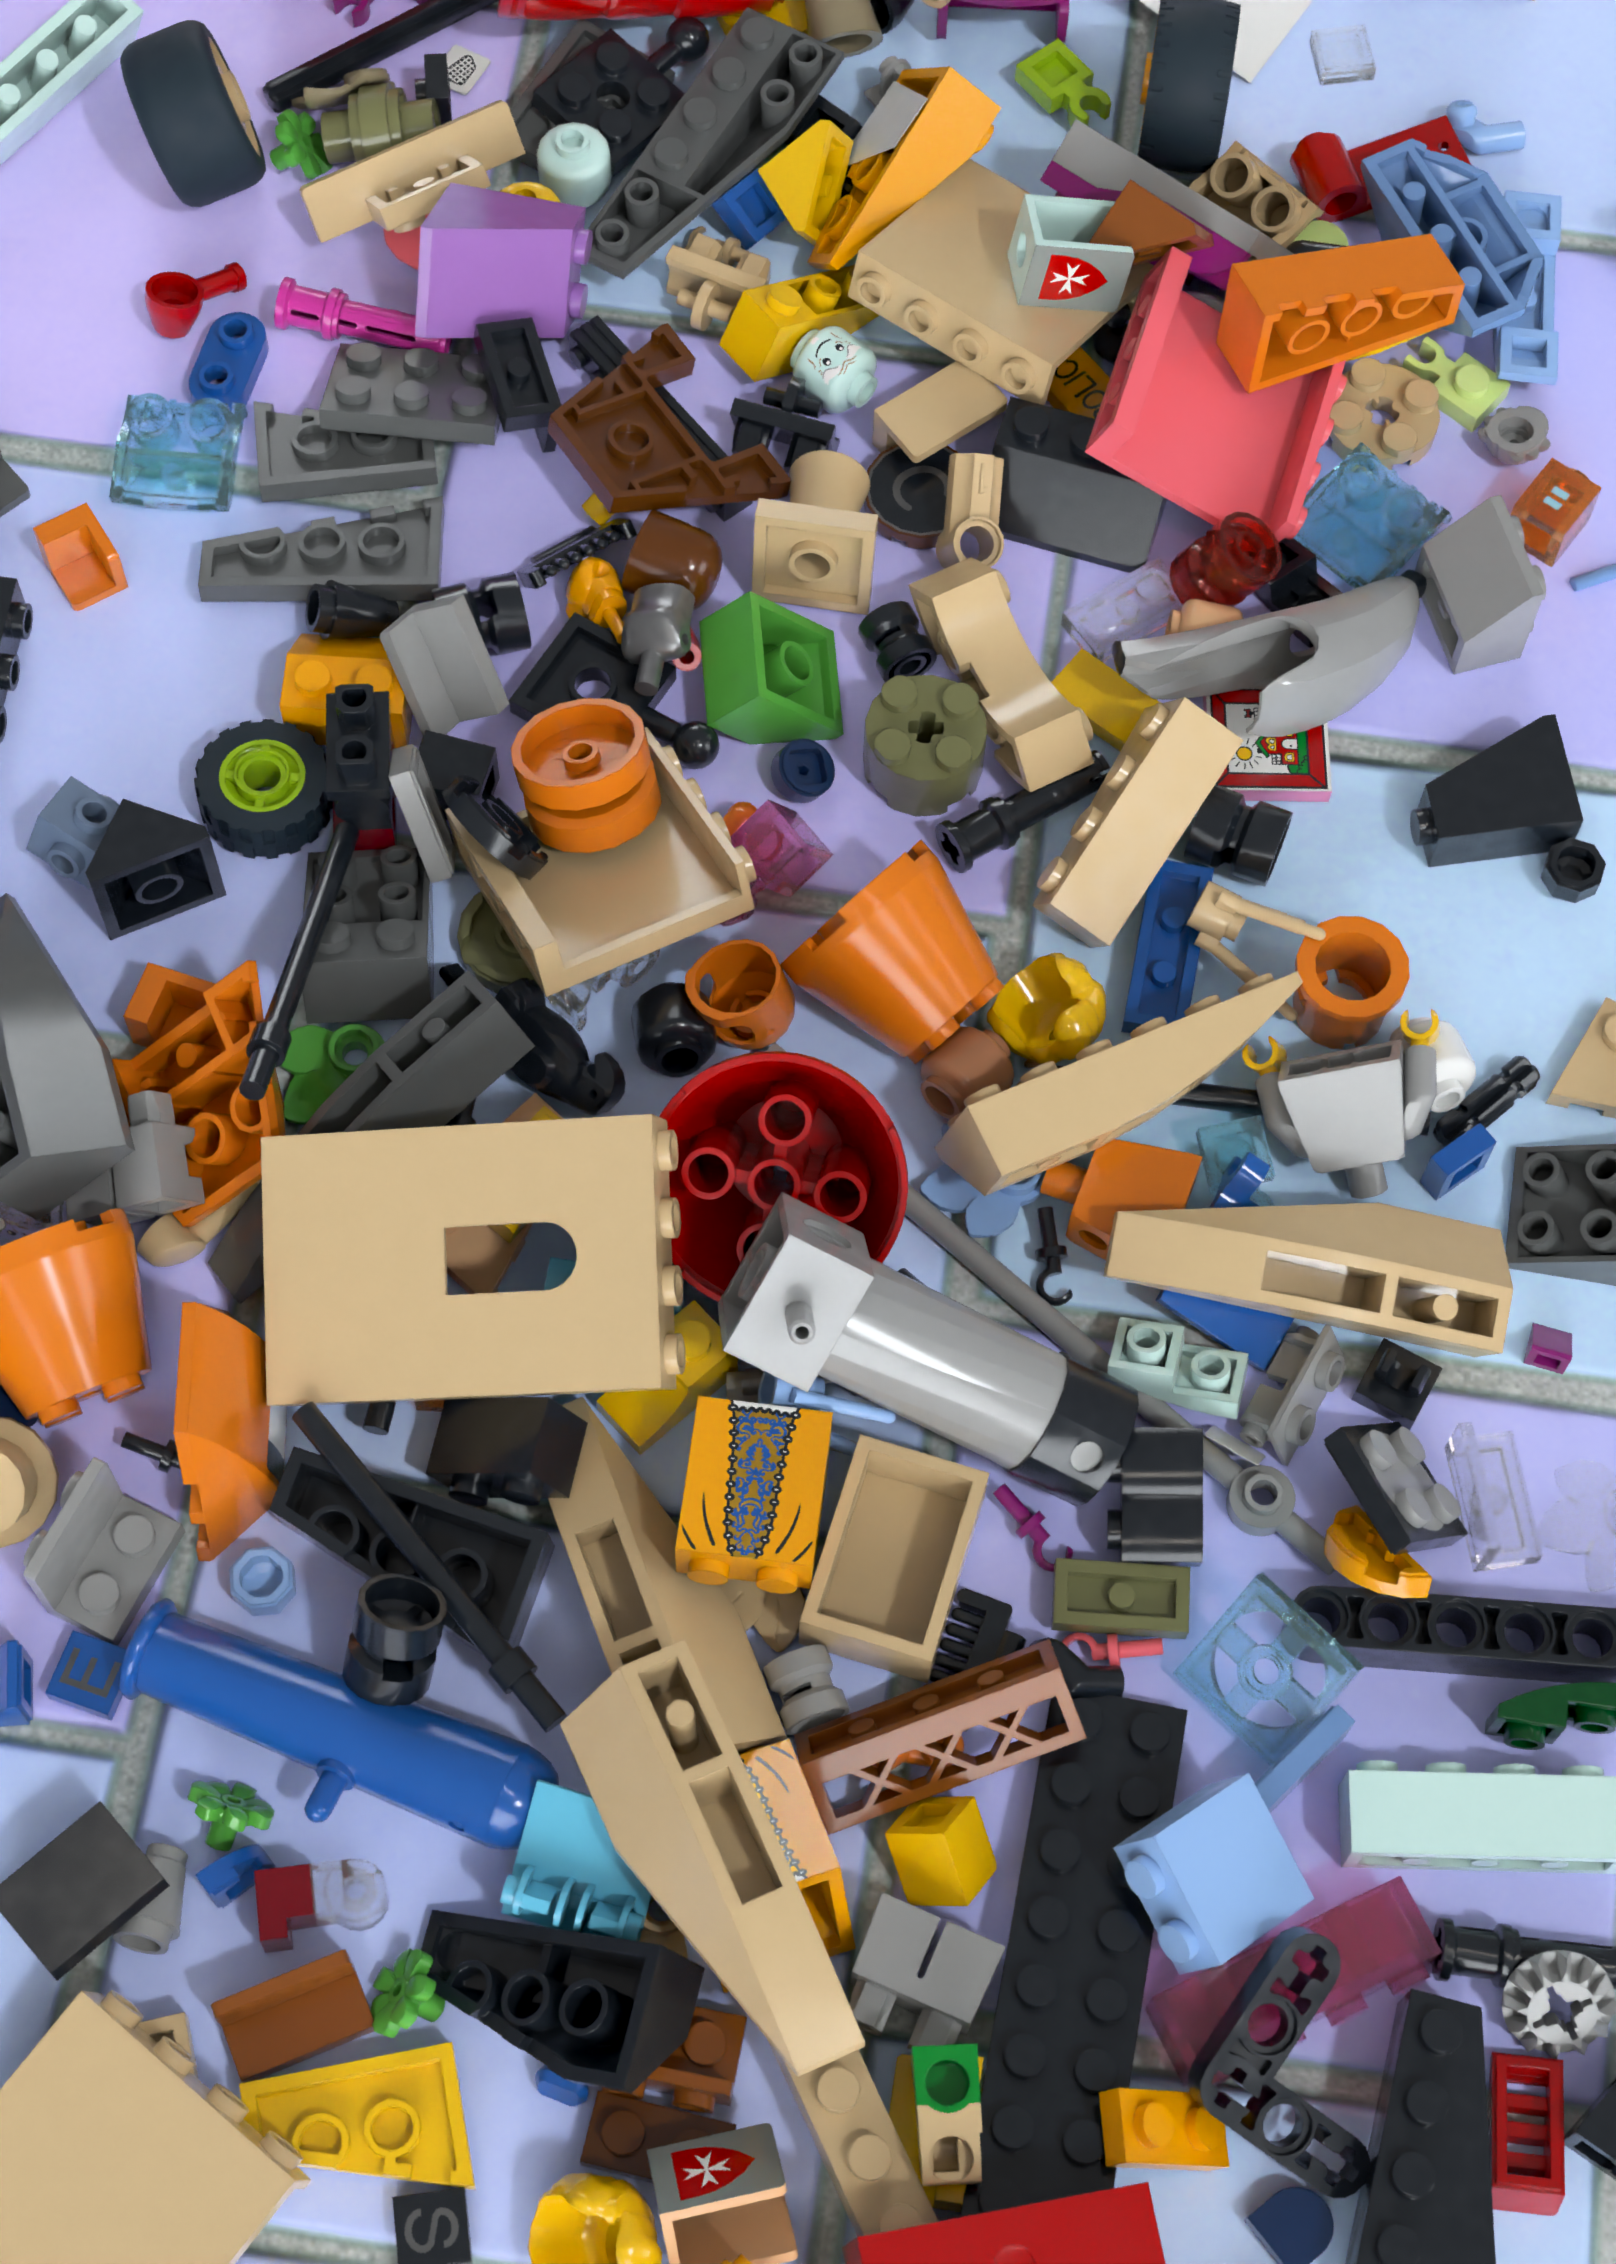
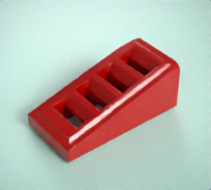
M1492 2052L1489 2071L1488 2130L1493 2210L1545 2216L1556 2215L1565 2197L1563 2060ZM1507 2083L1546 2087L1545 2097L1507 2093ZM1507 2113L1545 2117L1544 2125L1507 2121ZM1507 2143L1543 2147V2155L1507 2151Z

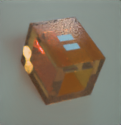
M1551 458L1514 504L1510 515H1515L1521 522L1526 552L1552 568L1589 522L1602 487L1590 481L1581 471L1569 468L1556 459Z

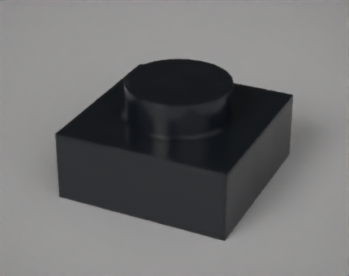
M446 53L424 54L425 78L415 79L416 100L434 98L438 106L442 125L452 120Z

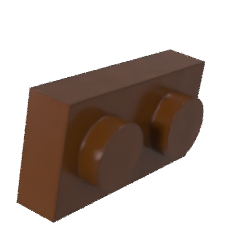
M598 2090L580 2164L581 2166L653 2183L647 2155L648 2149L736 2130L737 2125Z

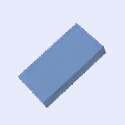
M1332 1705L1254 1783L1270 1813L1349 1733L1356 1721L1339 1705L1336 1707Z

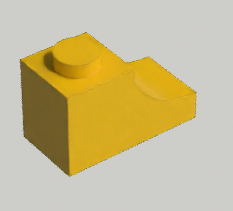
M695 1300L674 1316L675 1333L682 1334L686 1352L684 1373L676 1374L677 1389L605 1392L596 1400L597 1410L639 1455L643 1454L694 1411L698 1396L710 1397L726 1384L727 1372L738 1371V1358L723 1351L720 1326Z

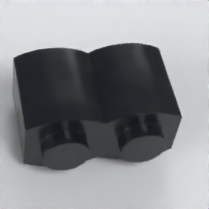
M1134 1427L1122 1457L1107 1480V1483H1120V1509H1107V1549L1119 1550L1120 1562L1200 1567L1203 1563V1428Z

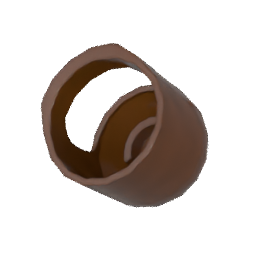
M652 509L645 519L628 557L622 577V590L634 595L635 591L650 584L674 583L682 585L695 596L693 611L697 610L707 602L718 583L723 562L721 548L717 540L703 529Z

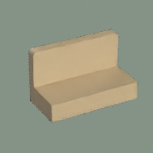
M955 361L874 409L872 444L880 453L898 444L912 462L919 463L1004 412L1007 408L1008 400L993 382Z

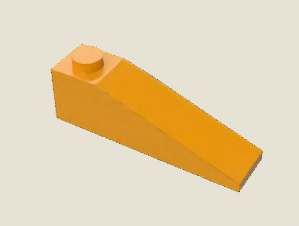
M952 67L903 69L896 82L928 99L894 148L852 164L847 176L852 179L853 189L850 195L843 196L832 207L807 263L815 269L839 270L858 254V251L917 201L924 198L971 158L973 154L984 148L994 132L992 122L1001 107Z

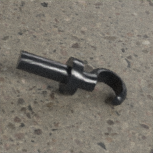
M1047 1206L1037 1209L1042 1248L1035 1250L1037 1262L1045 1263V1270L1039 1274L1036 1280V1292L1052 1306H1060L1066 1304L1072 1298V1291L1069 1290L1063 1297L1053 1298L1045 1292L1043 1286L1045 1280L1049 1277L1062 1274L1060 1260L1067 1258L1068 1253L1066 1246L1058 1245L1053 1207Z
M130 1432L125 1433L120 1447L159 1461V1471L168 1473L171 1466L180 1469L174 1440L170 1439L167 1445L164 1446Z

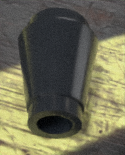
M328 580L325 585L313 584L307 597L305 610L306 627L310 632L319 633L323 640L380 637V633L399 618V607L396 601L386 600L383 597L334 580Z

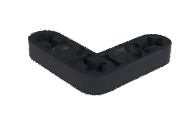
M1291 1927L1282 1931L1272 1941L1194 2059L1188 2072V2088L1191 2097L1200 2107L1319 2192L1331 2198H1346L1357 2193L1366 2182L1370 2166L1367 2148L1357 2137L1274 2079L1280 2067L1334 1987L1341 1968V1958L1337 1947L1327 1937L1307 1927ZM1299 1949L1310 1953V1958L1316 1962V1966L1310 1974L1298 1971V1966L1292 1962L1294 1954ZM1275 1980L1298 1995L1294 2003L1270 1989ZM1263 2004H1275L1280 2013V2025L1277 2032L1265 2041H1254L1248 2031V2021L1252 2012ZM1218 2071L1230 2075L1235 2083L1253 2095L1245 2107L1226 2093L1218 2092L1219 2090L1211 2083ZM1279 2104L1291 2105L1295 2113V2124L1292 2131L1286 2138L1279 2141L1267 2140L1263 2132V2121L1266 2114L1272 2107ZM1313 2138L1332 2152L1338 2153L1346 2161L1339 2173L1328 2169L1326 2164L1306 2151Z

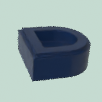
M1289 2187L1277 2192L1244 2220L1278 2264H1310L1327 2249L1334 2231L1333 2216L1327 2203L1315 2192L1302 2187Z

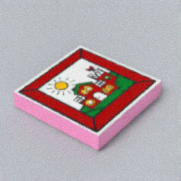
M1249 688L1203 696V711L1244 740L1216 782V785L1243 794L1245 801L1329 802L1332 793L1328 723L1283 737L1251 735L1246 733V728L1257 717L1259 693L1262 690Z

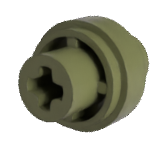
M390 83L361 86L358 93L349 95L348 109L322 112L321 114L322 141L329 164L358 162L441 125L438 106L434 98L407 101L402 87L393 88Z

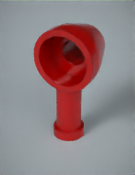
M237 262L224 266V269L197 279L180 272H162L152 276L145 286V303L155 331L164 337L173 339L186 336L201 312L203 301L231 291L237 293L245 290L247 287V277L243 268Z

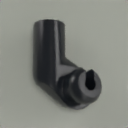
M1054 1638L1039 1639L1029 1645L1031 1646L1050 1639L1072 1700L1108 1695L1123 1696L1124 1674L1119 1665L1087 1666L1064 1643Z

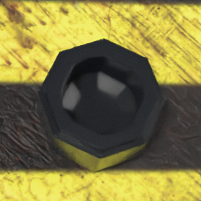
M1569 838L1551 846L1540 878L1553 897L1577 903L1596 894L1602 880L1606 862L1594 844Z

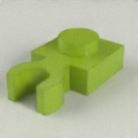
M1059 38L1016 65L1014 80L1049 114L1063 107L1068 112L1067 120L1070 126L1073 125L1075 119L1088 126L1090 116L1084 110L1095 111L1103 120L1110 117L1111 99L1103 90L1092 87L1094 72Z

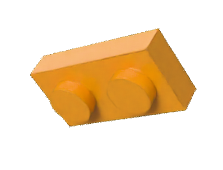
M1115 2088L1099 2092L1106 2167L1213 2171L1229 2167L1225 2124L1200 2107L1191 2097L1190 2092Z

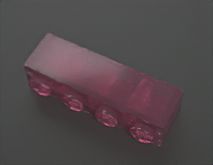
M1401 1875L1296 1926L1307 1927L1327 1937L1337 1947L1341 1958L1338 1979L1309 2025L1327 2017L1331 2027H1335L1369 2009L1364 1999L1365 1997L1387 1986L1393 1997L1431 1978L1426 1967L1442 1951ZM1277 1936L1232 1957L1221 1966L1212 1967L1151 1997L1145 2011L1183 2087L1188 2085V2072L1194 2059ZM1300 1949L1294 1954L1292 1962L1298 1966V1971L1310 1974L1314 1970L1316 1962L1310 1958V1953L1303 1952ZM1276 1980L1270 1988L1289 1999L1292 2003L1298 1997L1297 1994L1288 1990L1286 1986ZM1263 2004L1252 2012L1248 2021V2031L1254 2041H1265L1277 2032L1280 2025V2013L1275 2004ZM1304 2032L1295 2046L1307 2039ZM1218 2071L1211 2083L1217 2086L1231 2079V2077Z

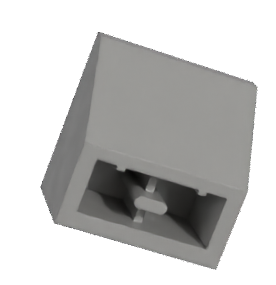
M1502 495L1488 498L1424 543L1415 567L1416 572L1426 577L1427 586L1421 599L1453 675L1520 658L1528 636L1533 631L1534 620L1541 602L1546 597L1544 575L1538 565L1531 564L1524 548L1525 539L1521 522L1515 515L1510 516Z

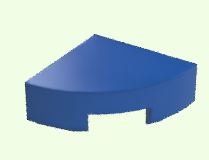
M249 1845L216 1860L195 1874V1876L219 1909L220 1907H226L255 1885V1870L271 1869L276 1866L262 1846Z

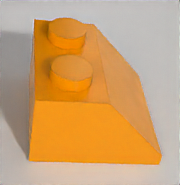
M301 633L286 656L279 705L283 724L289 722L296 725L298 730L302 732L307 731L314 736L317 745L326 746V694L335 693V687L339 685L370 684L373 686L374 692L389 691L391 726L395 747L409 745L413 713L380 638L360 637L323 640L320 634Z

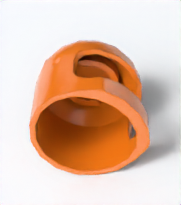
M749 939L730 940L712 947L694 963L685 975V991L693 1007L706 1022L715 1026L717 1036L727 1045L743 1050L767 1047L777 1042L787 1032L794 1018L795 996L775 953L763 943ZM706 974H710L713 980L712 992L708 999L711 1007L702 1001L699 995L700 980Z

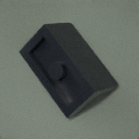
M533 318L476 324L474 333L475 346L503 431L512 432L535 429L542 452L555 451L557 443L547 432L550 414L561 406V402Z

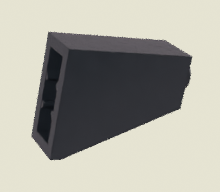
M1543 715L1425 785L1417 809H1412L1410 829L1414 844L1416 846L1423 845L1428 867L1547 853L1553 845L1569 838L1576 839L1584 820L1556 715Z

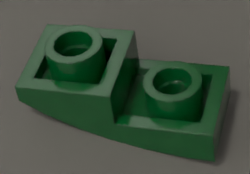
M1582 1682L1561 1684L1517 1695L1497 1705L1485 1722V1734L1504 1737L1503 1743L1509 1747L1523 1750H1539L1545 1747V1743L1553 1744L1566 1729L1567 1720L1574 1721L1573 1727L1582 1732L1592 1734L1613 1733L1616 1728V1683Z

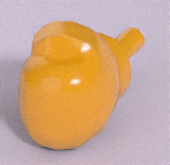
M587 557L574 567L566 587V597L568 600L566 604L567 616L570 619L574 612L604 628H610L617 642L621 644L624 625L622 618L627 610V601L623 596L619 575L610 562L599 557Z

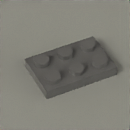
M366 342L355 344L340 343L319 407L320 429L494 446L501 423L478 353L458 355L438 353L427 348L406 350L378 347Z

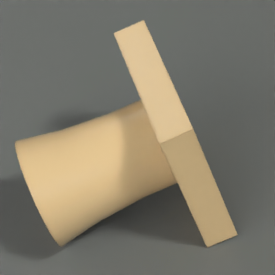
M829 450L806 453L796 459L790 468L789 477L792 481L789 487V502L758 498L754 522L751 592L772 602L868 615L872 596L878 514L863 513L860 510L870 490V478L859 462L843 453Z

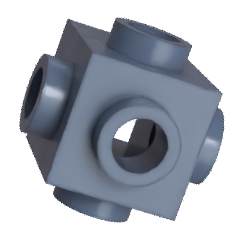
M70 776L38 815L26 850L47 862L59 875L73 879L87 889H90L91 887L85 872L119 804L109 796L97 793L73 776Z

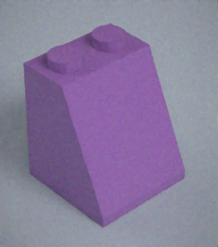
M450 183L420 227L415 336L422 338H474L476 324L532 317L539 338H564L574 319L583 318L587 305L588 285L580 283L581 265H587L589 261L593 238L592 230L584 229L586 207Z

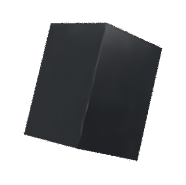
M124 798L85 872L110 940L227 895L211 839L205 826Z
M99 1801L0 1884V1913L55 1980L58 1981L170 1885L103 1803Z

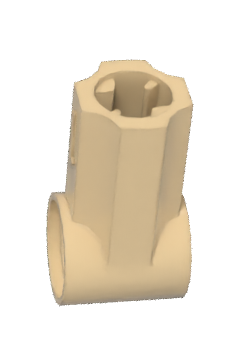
M954 453L950 455L944 530L938 536L935 546L936 557L944 569L967 559L960 547L961 536L964 532L973 535L978 542L979 553L976 560L992 567L1001 558L1004 549V539L998 526L1004 459L982 453Z

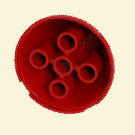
M762 1051L743 1054L712 1065L697 1074L671 1098L659 1117L667 1120L668 1130H674L676 1133L679 1152L677 1169L669 1171L670 1198H677L681 1213L680 1235L678 1238H671L672 1262L674 1265H679L682 1278L704 1295L719 1302L781 1192L864 1233L870 1258L883 1263L888 1256L902 1227L907 1206L908 1169L906 1156L899 1134L884 1107L863 1084L847 1072L828 1062L799 1053ZM777 1166L782 1167L787 1171H781L777 1169Z

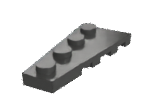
M443 496L423 499V508L395 513L394 505L370 509V518L336 524L334 516L312 520L310 526L298 532L284 534L279 527L202 541L198 580L201 602L307 601L312 585H325L328 580L340 582L383 597L386 600L432 601L431 589L441 588L445 513Z

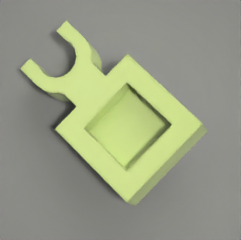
M1428 336L1422 340L1418 355L1428 360L1429 363H1422L1410 354L1403 361V368L1415 373L1422 379L1429 380L1437 387L1439 392L1437 402L1439 410L1472 433L1484 421V418L1489 416L1507 397L1511 385L1507 380L1497 379L1494 371L1466 352L1453 362L1446 357L1442 346Z

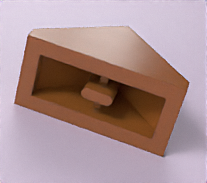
M1131 179L1089 241V243L1132 247L1135 256L1132 267L1160 260L1172 246L1184 253L1214 247L1213 235Z

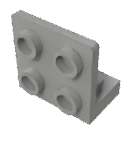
M93 1457L85 1471L75 1472L65 1485L59 1501V1506L62 1509L48 1531L45 1529L39 1531L29 1544L23 1561L26 1567L23 1576L48 1613L105 1642L118 1646L179 1544L185 1529L181 1523L125 1496L108 1464Z

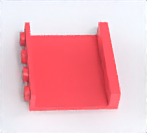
M1172 246L1143 278L1085 453L1266 555L1284 538L1288 540L1294 538L1306 520L1308 509L1303 506L1306 493L1314 485L1321 470V464L1316 460L1320 448L1328 439L1334 426V420L1329 416L1333 404L1342 394L1347 382V376L1342 374L1346 360L1248 394L1216 344L1222 313L1182 290L1192 257Z

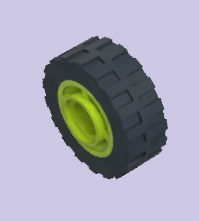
M262 719V722L253 723L250 720L239 723L240 726L231 730L227 728L219 733V737L214 742L210 741L203 749L204 755L202 759L198 758L195 767L197 778H194L195 791L203 824H207L208 833L214 840L218 839L221 841L223 848L232 853L234 851L243 853L244 857L253 859L256 856L274 859L279 858L278 855L286 853L291 855L300 851V847L308 842L310 844L319 837L318 833L323 827H327L330 821V809H333V801H328L326 794V753L321 745L318 746L315 743L314 736L307 731L302 732L297 729L296 725L285 722V724L277 723L274 719ZM263 787H273L266 791H256Z

